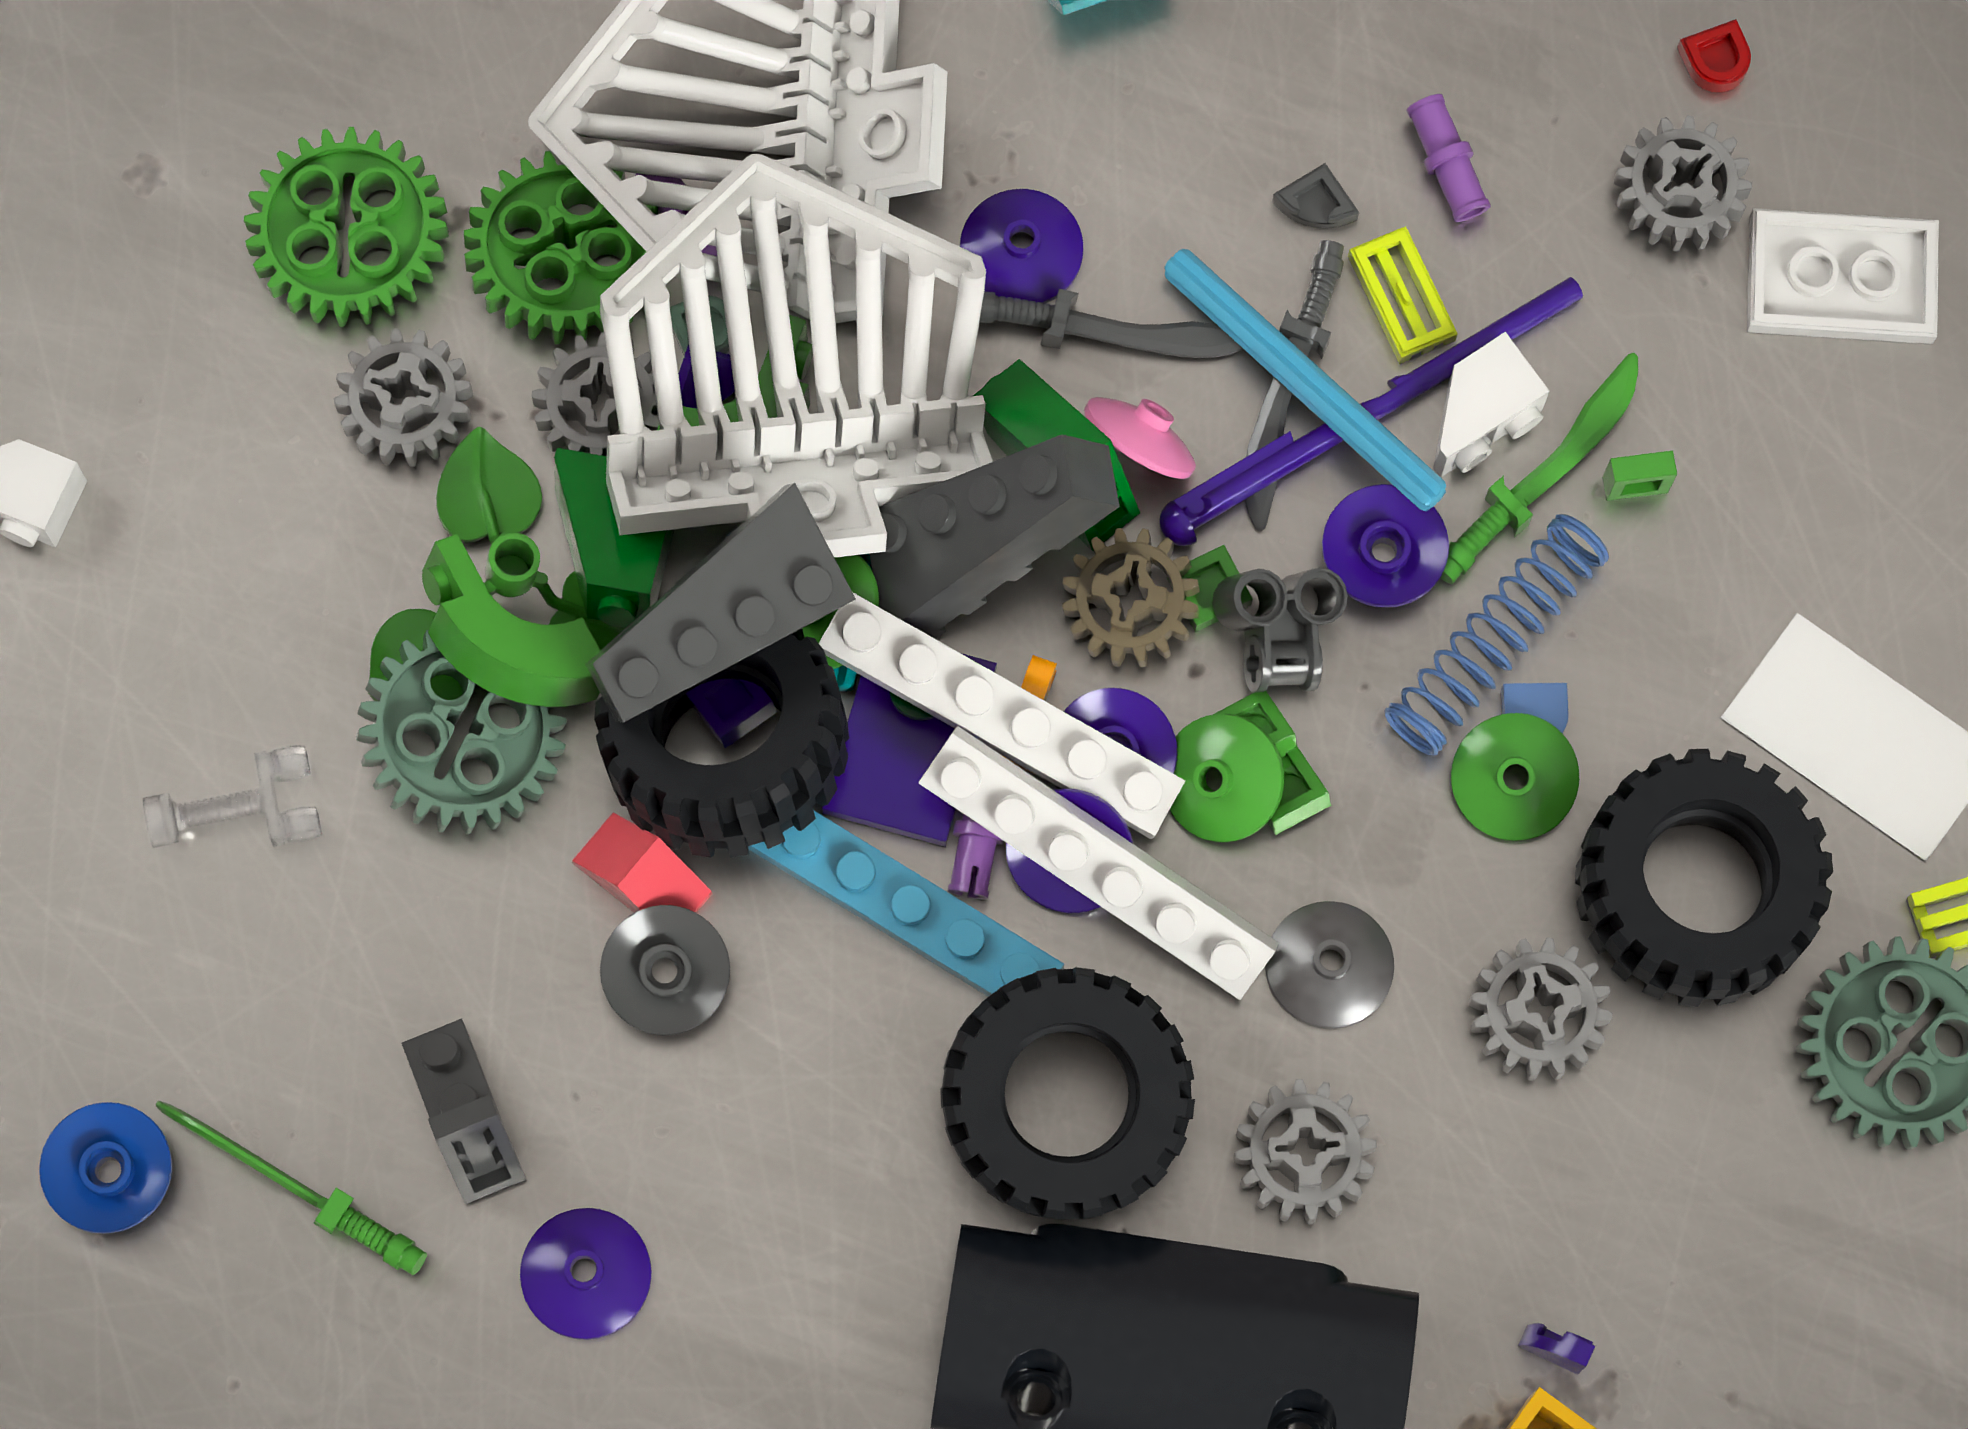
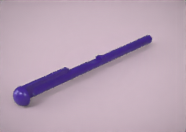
M1572 277L1567 278L1410 373L1387 381L1388 387L1391 389L1382 396L1360 403V405L1377 420L1383 418L1450 378L1455 364L1504 332L1513 340L1582 299L1583 293L1579 284ZM1326 423L1295 441L1291 431L1177 499L1167 503L1162 509L1159 518V526L1165 538L1168 537L1173 541V544L1178 546L1195 544L1197 542L1195 529L1344 440Z

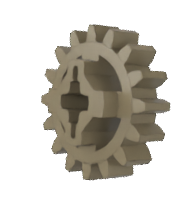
M1118 528L1115 530V544L1107 547L1096 536L1091 539L1095 552L1091 559L1079 554L1073 557L1074 565L1081 574L1079 577H1064L1062 584L1064 589L1076 595V598L1062 603V608L1065 616L1081 617L1072 625L1070 630L1075 640L1085 638L1088 635L1092 636L1088 645V651L1091 656L1095 658L1105 648L1111 650L1113 666L1120 667L1126 654H1134L1141 668L1147 666V651L1156 649L1165 659L1171 656L1167 642L1171 636L1182 641L1188 640L1190 637L1189 632L1181 621L1183 618H1198L1199 608L1198 605L1186 600V597L1199 593L1200 588L1198 579H1182V576L1191 569V562L1187 555L1178 557L1173 561L1170 559L1174 545L1173 541L1168 537L1160 542L1157 547L1151 546L1149 529L1142 528L1136 542H1128L1123 529ZM1125 560L1123 566L1110 574H1100L1109 565ZM1152 564L1159 567L1167 575L1172 583L1173 592L1167 591L1166 587L1155 585L1151 579ZM1137 577L1144 600H1135L1132 608L1128 609L1125 619L1121 600L1117 595H1128L1131 586L1135 585ZM1089 603L1095 604L1096 608L1108 611L1111 616L1110 632L1102 628L1095 621L1090 612ZM1152 621L1162 622L1153 631L1137 636L1138 630Z

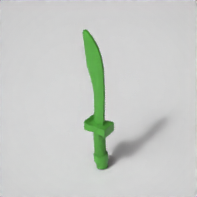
M1635 353L1628 354L1590 397L1561 445L1543 463L1511 490L1504 485V475L1488 489L1485 500L1490 504V507L1456 542L1449 543L1447 563L1440 577L1442 580L1453 584L1461 574H1466L1475 563L1474 558L1508 524L1513 528L1514 538L1529 526L1533 514L1527 507L1575 467L1609 434L1623 416L1635 392L1638 376V356Z
M157 1101L156 1107L169 1118L321 1210L314 1224L326 1232L332 1234L337 1227L338 1230L344 1231L346 1235L383 1256L385 1263L397 1270L402 1268L411 1275H415L423 1266L427 1253L415 1246V1241L402 1233L395 1235L394 1232L389 1231V1229L382 1227L381 1224L376 1223L373 1219H369L368 1216L350 1207L354 1198L337 1187L329 1199L190 1114L171 1104Z

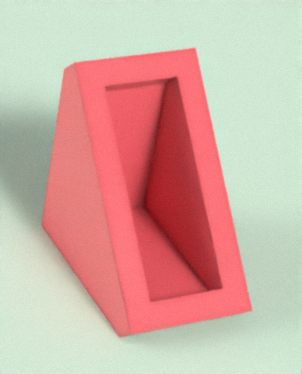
M614 812L572 860L576 867L634 913L659 905L679 906L697 913L712 895V891L658 836L645 829H640L636 824Z

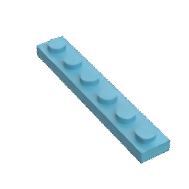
M814 811L816 819L802 831H798L794 826L784 831L785 842L770 849H767L765 842L748 846L749 850L988 997L1000 987L1017 978L1019 979L1045 969H1064V963L816 811Z

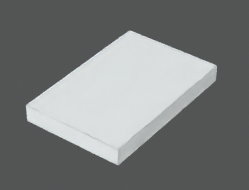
M1753 208L1749 222L1747 332L1933 344L1937 338L1939 220Z

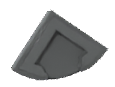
M1326 163L1273 194L1272 202L1288 218L1305 226L1325 229L1336 228L1350 224L1358 219V209Z

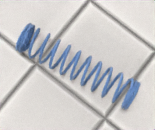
M1566 514L1556 515L1555 519H1552L1547 526L1548 540L1539 539L1533 541L1531 544L1532 558L1516 560L1514 565L1517 577H1501L1498 582L1500 595L1490 594L1484 596L1482 604L1485 614H1468L1466 618L1468 632H1452L1450 643L1453 651L1438 650L1435 652L1434 663L1437 670L1431 668L1419 669L1417 678L1420 688H1403L1401 691L1403 705L1400 703H1390L1389 708H1385L1384 712L1388 723L1411 746L1427 755H1438L1443 745L1447 744V739L1436 726L1413 711L1406 698L1408 692L1418 693L1426 697L1433 707L1448 721L1456 726H1463L1461 716L1447 703L1428 691L1422 678L1425 673L1442 678L1447 686L1469 706L1479 708L1480 706L1479 700L1468 688L1444 672L1439 663L1440 655H1447L1457 659L1480 684L1489 689L1496 688L1495 681L1485 670L1461 655L1455 644L1456 637L1462 636L1473 640L1493 663L1503 670L1512 671V664L1509 659L1492 644L1476 635L1471 624L1473 618H1480L1490 622L1499 635L1512 647L1520 652H1528V645L1519 634L1498 619L1493 618L1487 605L1489 600L1494 599L1505 603L1510 611L1526 627L1535 633L1544 634L1542 623L1526 608L1508 598L1503 586L1506 581L1520 584L1527 594L1548 613L1555 616L1561 614L1558 604L1549 595L1524 579L1520 572V565L1522 563H1530L1537 566L1544 577L1566 596H1577L1575 587L1567 578L1540 561L1536 553L1538 545L1543 544L1552 547L1570 569L1586 579L1593 578V572L1588 565L1599 567L1604 566L1605 562L1608 561L1609 554L1606 546L1584 523ZM1563 527L1577 533L1593 548L1598 556L1580 546ZM1552 531H1553V534L1555 535V537L1557 538V540H1558L1562 545L1556 543V541H1555V539H1554V537H1553V535H1552ZM1568 557L1575 561L1583 570L1577 567ZM1554 577L1561 581L1568 589L1562 586ZM1537 594H1538L1541 598H1543L1549 605H1547L1543 600H1541V599L1537 596ZM1401 718H1403L1408 723H1410L1414 728H1416L1426 738V740H1424L1419 735H1417L1413 730H1411L1401 720Z

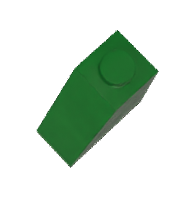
M1018 359L1002 373L992 377L982 389L973 395H983L985 401L983 425L987 434L1006 456L1061 434L1109 445L1119 507L1078 536L1090 550L1094 551L1091 539L1097 536L1103 542L1107 541L1115 534L1116 529L1123 528L1140 514L1111 439L1022 360Z
M557 448L554 456L555 495L587 618L601 620L609 626L626 628L658 599L675 529L620 535L606 484L607 456Z

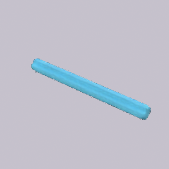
M1181 249L1167 261L1164 269L1165 277L1413 504L1420 510L1428 511L1442 499L1446 493V483L1439 475L1188 249Z

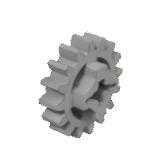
M1687 115L1682 128L1674 129L1671 121L1665 117L1660 120L1657 136L1643 127L1639 130L1635 140L1637 147L1626 145L1620 162L1625 167L1618 168L1614 178V185L1625 188V190L1620 193L1616 204L1618 209H1634L1635 212L1628 224L1631 230L1640 228L1644 224L1651 228L1648 243L1654 245L1660 240L1662 235L1671 237L1672 251L1679 252L1684 239L1692 238L1694 245L1698 250L1705 249L1709 240V231L1723 240L1731 228L1729 220L1740 221L1747 207L1741 200L1747 199L1752 189V182L1740 177L1745 175L1750 163L1748 158L1733 159L1731 157L1738 142L1734 137L1726 139L1721 143L1715 139L1718 124L1712 122L1706 127L1704 132L1695 130L1693 116ZM1645 166L1650 169L1648 177L1654 182L1652 191L1648 194L1643 184V170ZM1718 173L1723 187L1721 201L1716 198L1719 191L1712 185V180ZM1697 177L1693 187L1688 183H1684L1687 180L1690 182ZM1673 180L1677 184H1682L1679 187L1674 186L1672 189L1669 190Z
M399 328L392 329L391 343L384 346L373 335L368 337L367 340L371 353L364 357L359 353L351 351L347 356L355 370L354 373H338L336 377L339 388L347 393L334 398L337 412L348 415L340 422L347 437L360 433L356 443L360 452L364 455L378 446L380 458L385 465H390L396 453H404L409 467L416 466L417 451L424 449L436 460L440 457L437 444L439 440L444 438L454 444H457L460 440L458 431L453 425L454 421L470 422L471 419L469 407L460 402L473 397L470 381L460 380L467 373L462 359L458 358L448 361L451 352L448 343L444 340L435 344L432 349L428 348L427 336L425 331L422 330L417 331L412 342H404ZM427 368L432 369L441 378L445 385V393L440 392L438 386L427 384ZM406 390H413L415 397H405L402 405L394 404L393 398H403ZM363 402L368 403L370 409L381 411L379 417L381 420L380 428L375 426L365 415ZM428 424V425L425 426L424 428H422V429H420V430H418V431L413 432L414 430H416V429H418V428H420V427H422V426Z
M601 332L595 347H588L587 342L581 335L575 337L576 352L570 356L564 350L557 347L553 350L557 368L553 370L547 367H540L537 372L539 381L547 389L532 391L534 407L544 409L536 414L534 418L538 431L552 430L546 438L548 447L552 452L556 451L557 448H563L567 445L568 450L607 456V436L613 435L619 430L604 332ZM631 339V341H632V347H633V354H634V350H635V349H634L633 340ZM646 352L634 358L640 387L639 393L644 425L651 431H655L659 426V418L655 416L658 415L653 373H651L650 352ZM587 369L576 380H571L576 374ZM605 382L607 395H609L610 399L605 401L604 409H601L600 420L597 422L592 405L596 404L598 395L601 394L602 383ZM561 415H566L569 421H578L586 429V436L568 426Z
M1546 938L1539 952H1533L1527 939H1523L1516 946L1515 959H1512L1502 949L1495 954L1493 962L1498 973L1483 968L1479 973L1476 981L1488 991L1473 993L1469 999V1006L1484 1011V1015L1473 1021L1471 1030L1474 1033H1489L1491 1038L1486 1043L1482 1052L1485 1056L1501 1050L1506 1055L1502 1070L1506 1073L1510 1072L1517 1062L1526 1065L1527 1080L1534 1081L1542 1066H1548L1555 1080L1560 1079L1565 1074V1060L1568 1059L1579 1069L1586 1065L1589 1059L1582 1047L1583 1045L1599 1050L1604 1043V1036L1595 1030L1594 1026H1605L1612 1020L1613 1013L1606 1009L1598 1008L1597 1005L1605 1000L1611 991L1609 986L1599 985L1593 987L1590 980L1599 967L1596 963L1588 964L1582 969L1577 966L1575 961L1578 957L1579 948L1574 945L1566 951L1564 956L1555 954L1553 938ZM1547 970L1561 975L1571 985L1565 986L1549 977ZM1516 975V987L1519 995L1516 999L1508 1000L1503 1005L1498 1006L1502 986L1511 977ZM1534 997H1538L1542 1006L1552 1005L1554 1008L1546 1022H1543L1539 1013H1528L1527 1011ZM1583 1013L1578 1034L1565 1044L1564 1021L1574 1018L1576 1014ZM1516 1032L1533 1042L1535 1049L1520 1044L1510 1034Z
M1296 1079L1292 1096L1285 1097L1284 1093L1275 1085L1268 1092L1271 1105L1269 1108L1255 1101L1248 1108V1113L1256 1122V1125L1239 1124L1236 1136L1242 1141L1249 1143V1147L1235 1151L1233 1156L1234 1163L1250 1165L1251 1168L1242 1177L1240 1184L1243 1189L1256 1185L1260 1186L1263 1190L1257 1202V1206L1260 1209L1268 1206L1273 1200L1280 1203V1220L1286 1222L1289 1219L1294 1208L1303 1209V1215L1307 1224L1315 1223L1318 1207L1324 1206L1327 1212L1334 1218L1339 1216L1342 1212L1339 1198L1341 1195L1357 1202L1363 1193L1353 1179L1355 1177L1371 1179L1375 1167L1361 1160V1156L1373 1153L1377 1148V1142L1369 1138H1360L1359 1134L1368 1125L1370 1119L1367 1114L1354 1118L1350 1117L1347 1113L1353 1101V1097L1350 1094L1342 1097L1337 1103L1330 1100V1083L1323 1082L1318 1088L1316 1095L1307 1094L1303 1079ZM1316 1112L1332 1120L1341 1132L1331 1133L1316 1120ZM1288 1113V1129L1281 1137H1272L1268 1141H1262L1265 1131L1273 1121ZM1298 1138H1307L1309 1148L1320 1149L1321 1151L1316 1154L1310 1166L1302 1164L1300 1155L1289 1153V1151L1294 1150ZM1342 1162H1348L1342 1177L1334 1185L1322 1191L1321 1184L1324 1171L1329 1166L1341 1165ZM1279 1170L1294 1183V1191L1277 1183L1268 1171Z

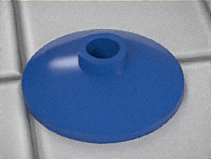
M112 1102L91 1104L65 1117L46 1140L39 1165L41 1187L52 1209L70 1225L83 1231L100 1234L127 1230L149 1217L162 1202L168 1190L172 1174L170 1148L157 1124L136 1108ZM107 1161H117L121 1165V1174L118 1179L111 1183L102 1182L99 1178L100 1167Z

